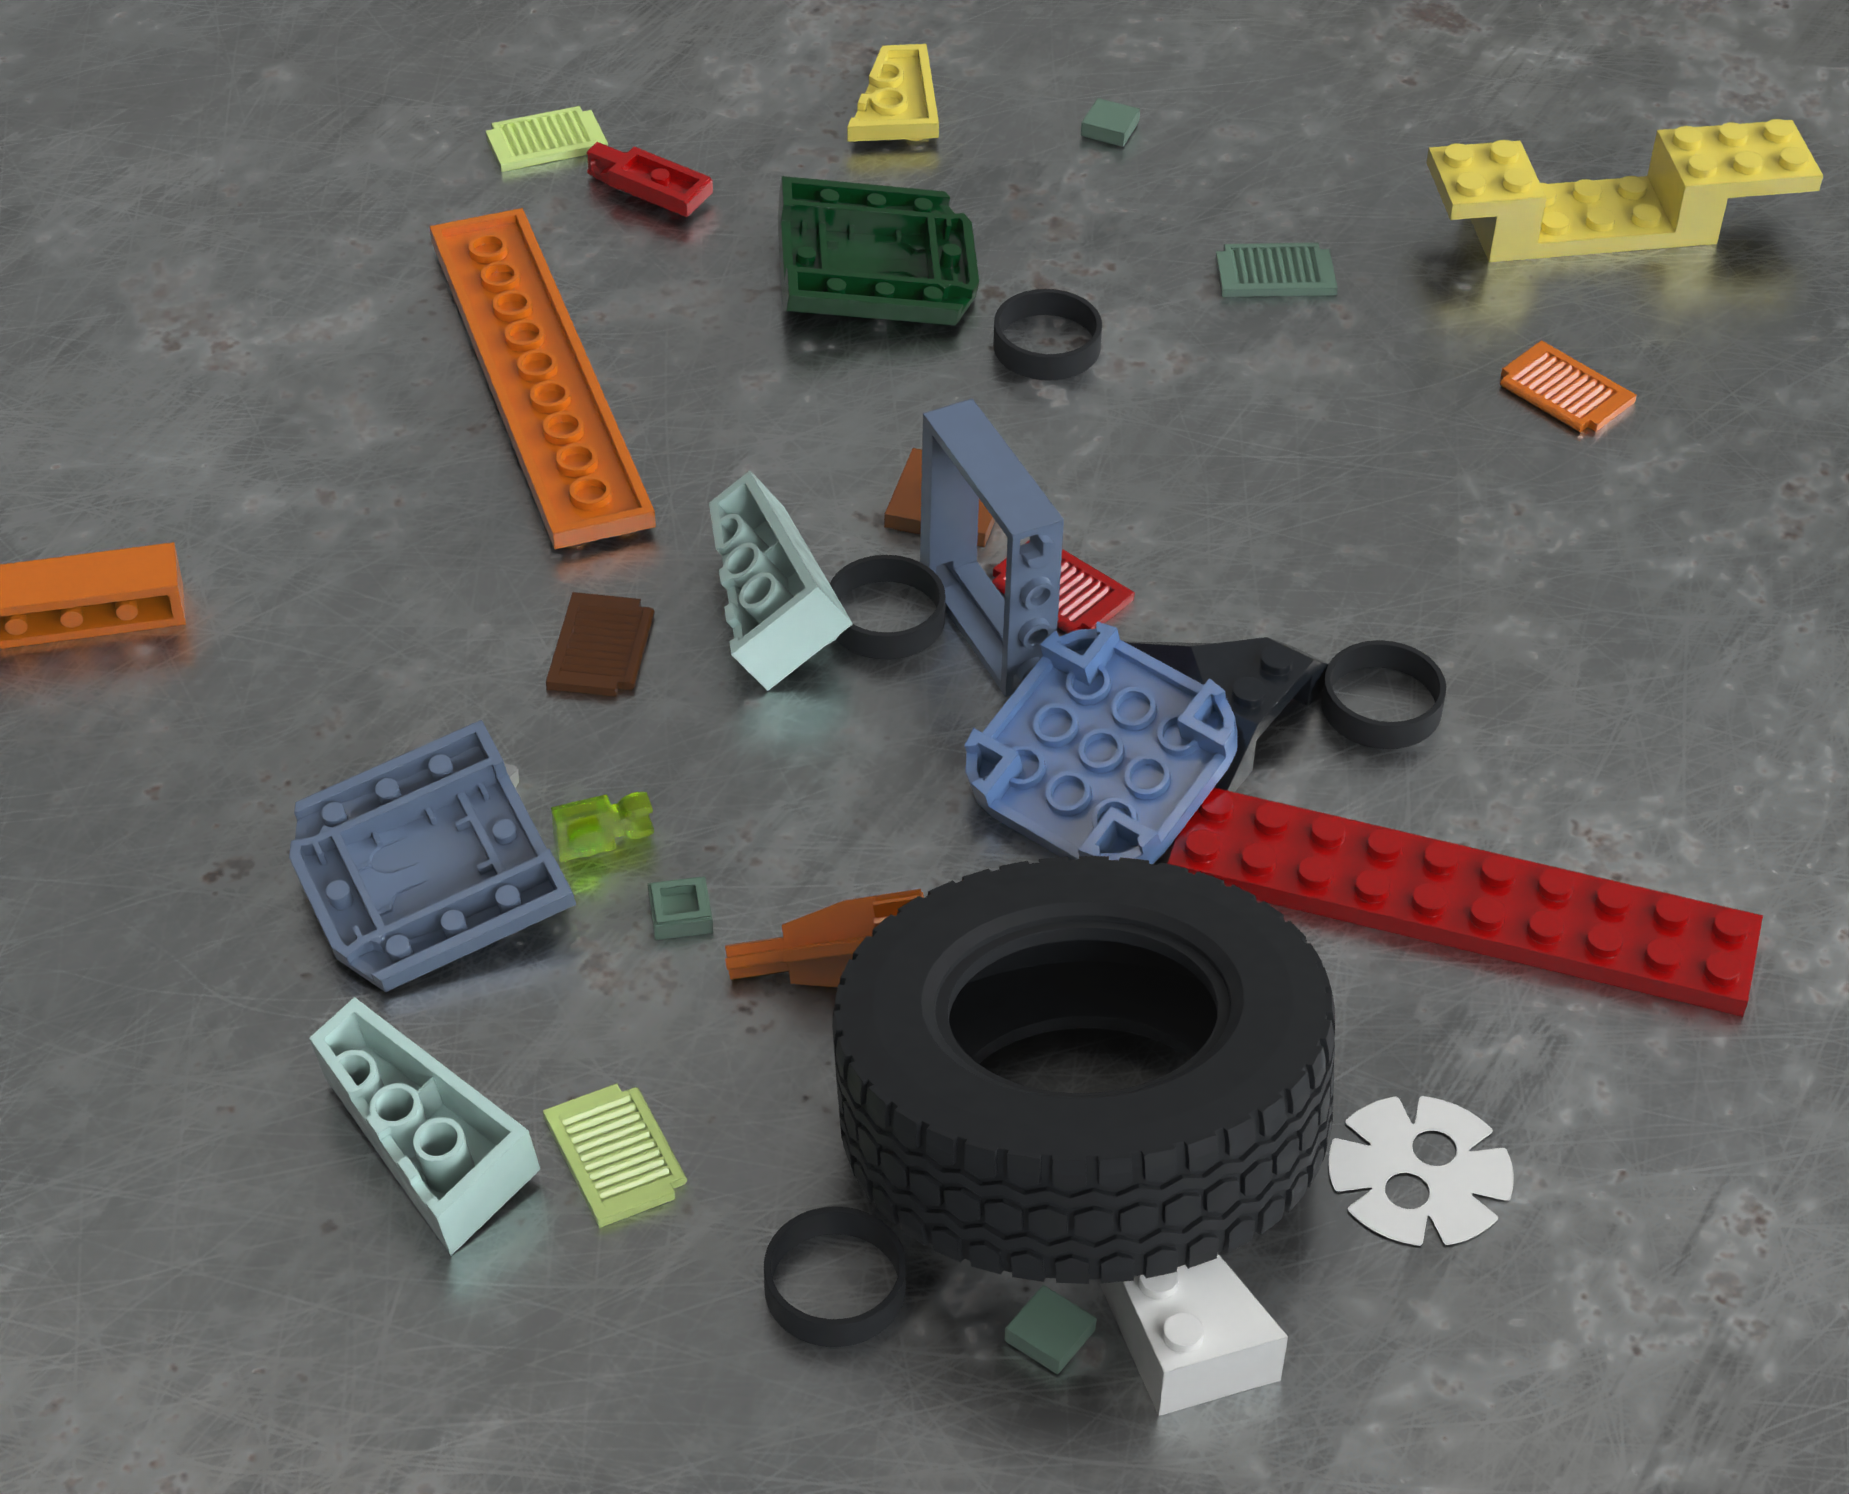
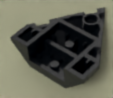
M1268 637L1222 643L1124 641L1203 685L1210 678L1225 691L1227 701L1236 720L1237 752L1228 770L1214 788L1232 792L1238 789L1253 770L1256 740L1292 699L1307 706L1311 704L1323 690L1325 673L1329 664L1291 645Z

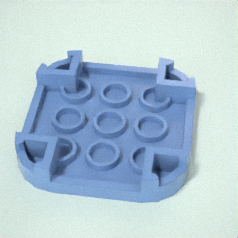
M1097 622L1096 629L1075 630L1060 637L1055 630L1040 643L1043 656L983 732L973 728L964 745L967 752L965 772L977 804L992 818L1059 857L1068 856L1069 860L1079 859V856H1109V860L1118 861L1120 857L1149 860V864H1153L1166 852L1228 770L1237 752L1236 720L1227 701L1225 691L1210 678L1203 685L1120 640L1116 627Z

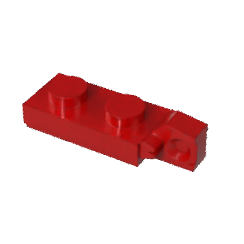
M596 142L587 151V173L611 187L685 217H688L713 193V180L711 177L635 146L628 152H621Z

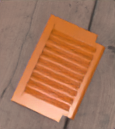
M1542 340L1502 368L1501 372L1503 379L1500 382V386L1578 432H1582L1586 428L1597 432L1633 405L1637 396Z

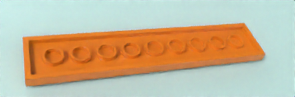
M523 208L430 226L432 245L554 550L656 527L654 508Z

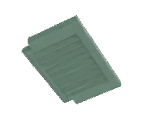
M1318 242L1224 244V251H1216L1215 260L1222 297L1337 295L1338 287L1330 249H1320Z

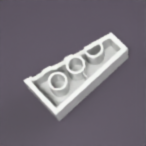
M1217 1254L1216 1259L1189 1269L1186 1265L1177 1267V1272L1147 1279L1144 1274L1134 1276V1281L1101 1284V1279H1097L1158 1416L1281 1381L1288 1336L1219 1254Z

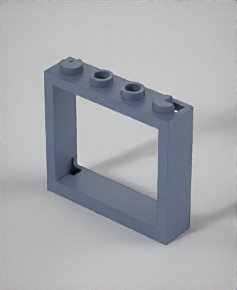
M968 399L923 413L920 562L932 569L941 579L946 595V613L1002 693L1007 697L1015 692L1043 656L1040 643L1055 630L1057 632L1064 519L973 399ZM979 499L1008 537L1005 599L977 562ZM1030 537L1029 543L1020 545L1021 539Z

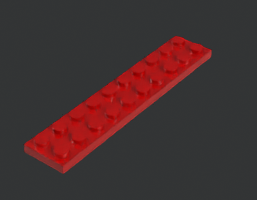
M1213 788L1178 834L1167 863L1187 868L1188 873L1196 874L1201 872L1224 880V885L1229 887L1233 884L1255 895L1257 901H1265L1277 906L1744 1017L1748 1004L1763 915L1219 788Z

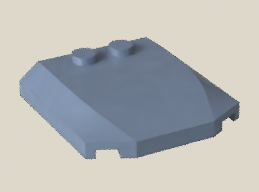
M482 720L295 802L294 814L297 819L295 840H291L289 859L337 960L385 992L576 905L574 894L550 848H546Z

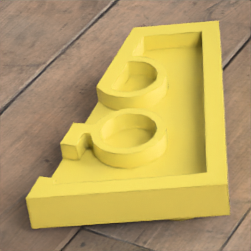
M927 44L882 45L870 72L869 84L865 94L861 93L858 100L857 113L854 118L851 117L847 126V142L903 139L919 141L927 138H939V120Z

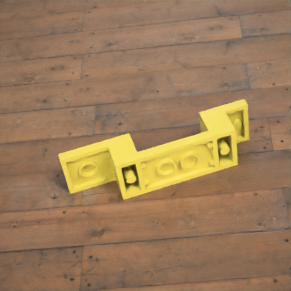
M1781 119L1742 124L1730 122L1723 125L1702 127L1681 126L1676 129L1657 130L1648 175L1641 177L1625 176L1615 179H1582L1577 182L1540 183L1521 140H1498L1493 143L1466 145L1455 143L1448 146L1429 147L1426 162L1450 220L1471 219L1488 262L1717 244L1728 198L1820 191L1823 179L1820 168L1793 120Z

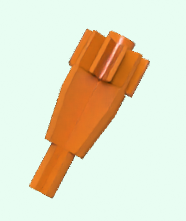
M921 889L843 900L782 924V937L725 945L727 956L725 961L727 970H729L730 980L789 972L791 984L838 988L840 977L849 959L852 960L853 952L865 937H872L873 929L890 914L896 916L900 907L918 896L924 898V894L921 892Z

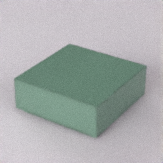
M1097 98L1081 122V136L1124 147L1139 123L1140 109Z
M705 876L647 883L655 940L713 933V919Z
M1042 1285L1005 1328V1341L1058 1375L1095 1332L1096 1317L1047 1286Z

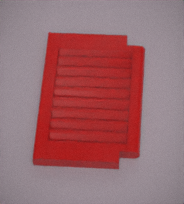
M1062 549L1057 628L1067 634L1075 630L1096 629L1097 622L1105 624L1134 601V591ZM1007 558L993 568V576L995 578L992 580L997 590L1004 595Z

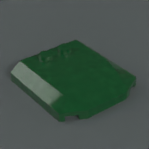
M782 176L779 190L778 236L783 311L956 325L976 298L979 286L972 222L964 213L955 214L949 207L951 197L945 191Z

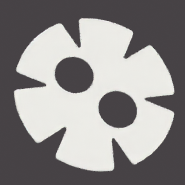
M1421 1096L1418 1101L1414 1124L1411 1123L1398 1097L1375 1101L1359 1109L1345 1121L1351 1129L1370 1143L1369 1146L1338 1138L1332 1140L1328 1166L1334 1190L1341 1192L1372 1188V1190L1348 1207V1211L1372 1231L1398 1242L1421 1246L1424 1240L1428 1216L1431 1217L1445 1245L1467 1241L1483 1233L1498 1221V1216L1473 1197L1472 1194L1503 1201L1511 1199L1514 1174L1507 1149L1495 1148L1469 1151L1489 1136L1493 1130L1475 1114L1448 1101ZM1426 1131L1444 1133L1455 1143L1456 1155L1451 1162L1445 1165L1433 1166L1419 1160L1413 1152L1412 1145L1414 1139ZM1400 1173L1416 1175L1427 1184L1429 1198L1424 1205L1415 1209L1398 1207L1388 1199L1385 1193L1387 1181L1392 1176Z

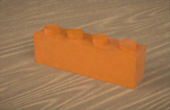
M174 542L0 564V649L186 625L183 582Z

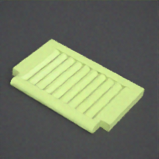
M580 106L491 123L492 130L485 131L486 139L501 172L587 155V151L596 142L608 146V142L592 110L582 111Z
M616 1083L543 1110V1118L599 1228L675 1200V1191L673 1189L687 1182L680 1164L638 1087L622 1092Z

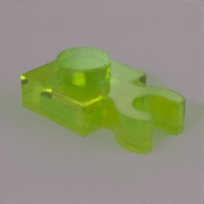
M647 792L628 794L618 803L612 805L607 794L551 807L554 845L560 862L616 849V837L626 836L632 839H639L653 834L654 827L649 817V814L653 813V808Z

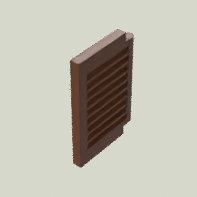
M572 592L546 679V690L613 697L617 696L618 689L633 690L653 621L654 609L641 607V599Z

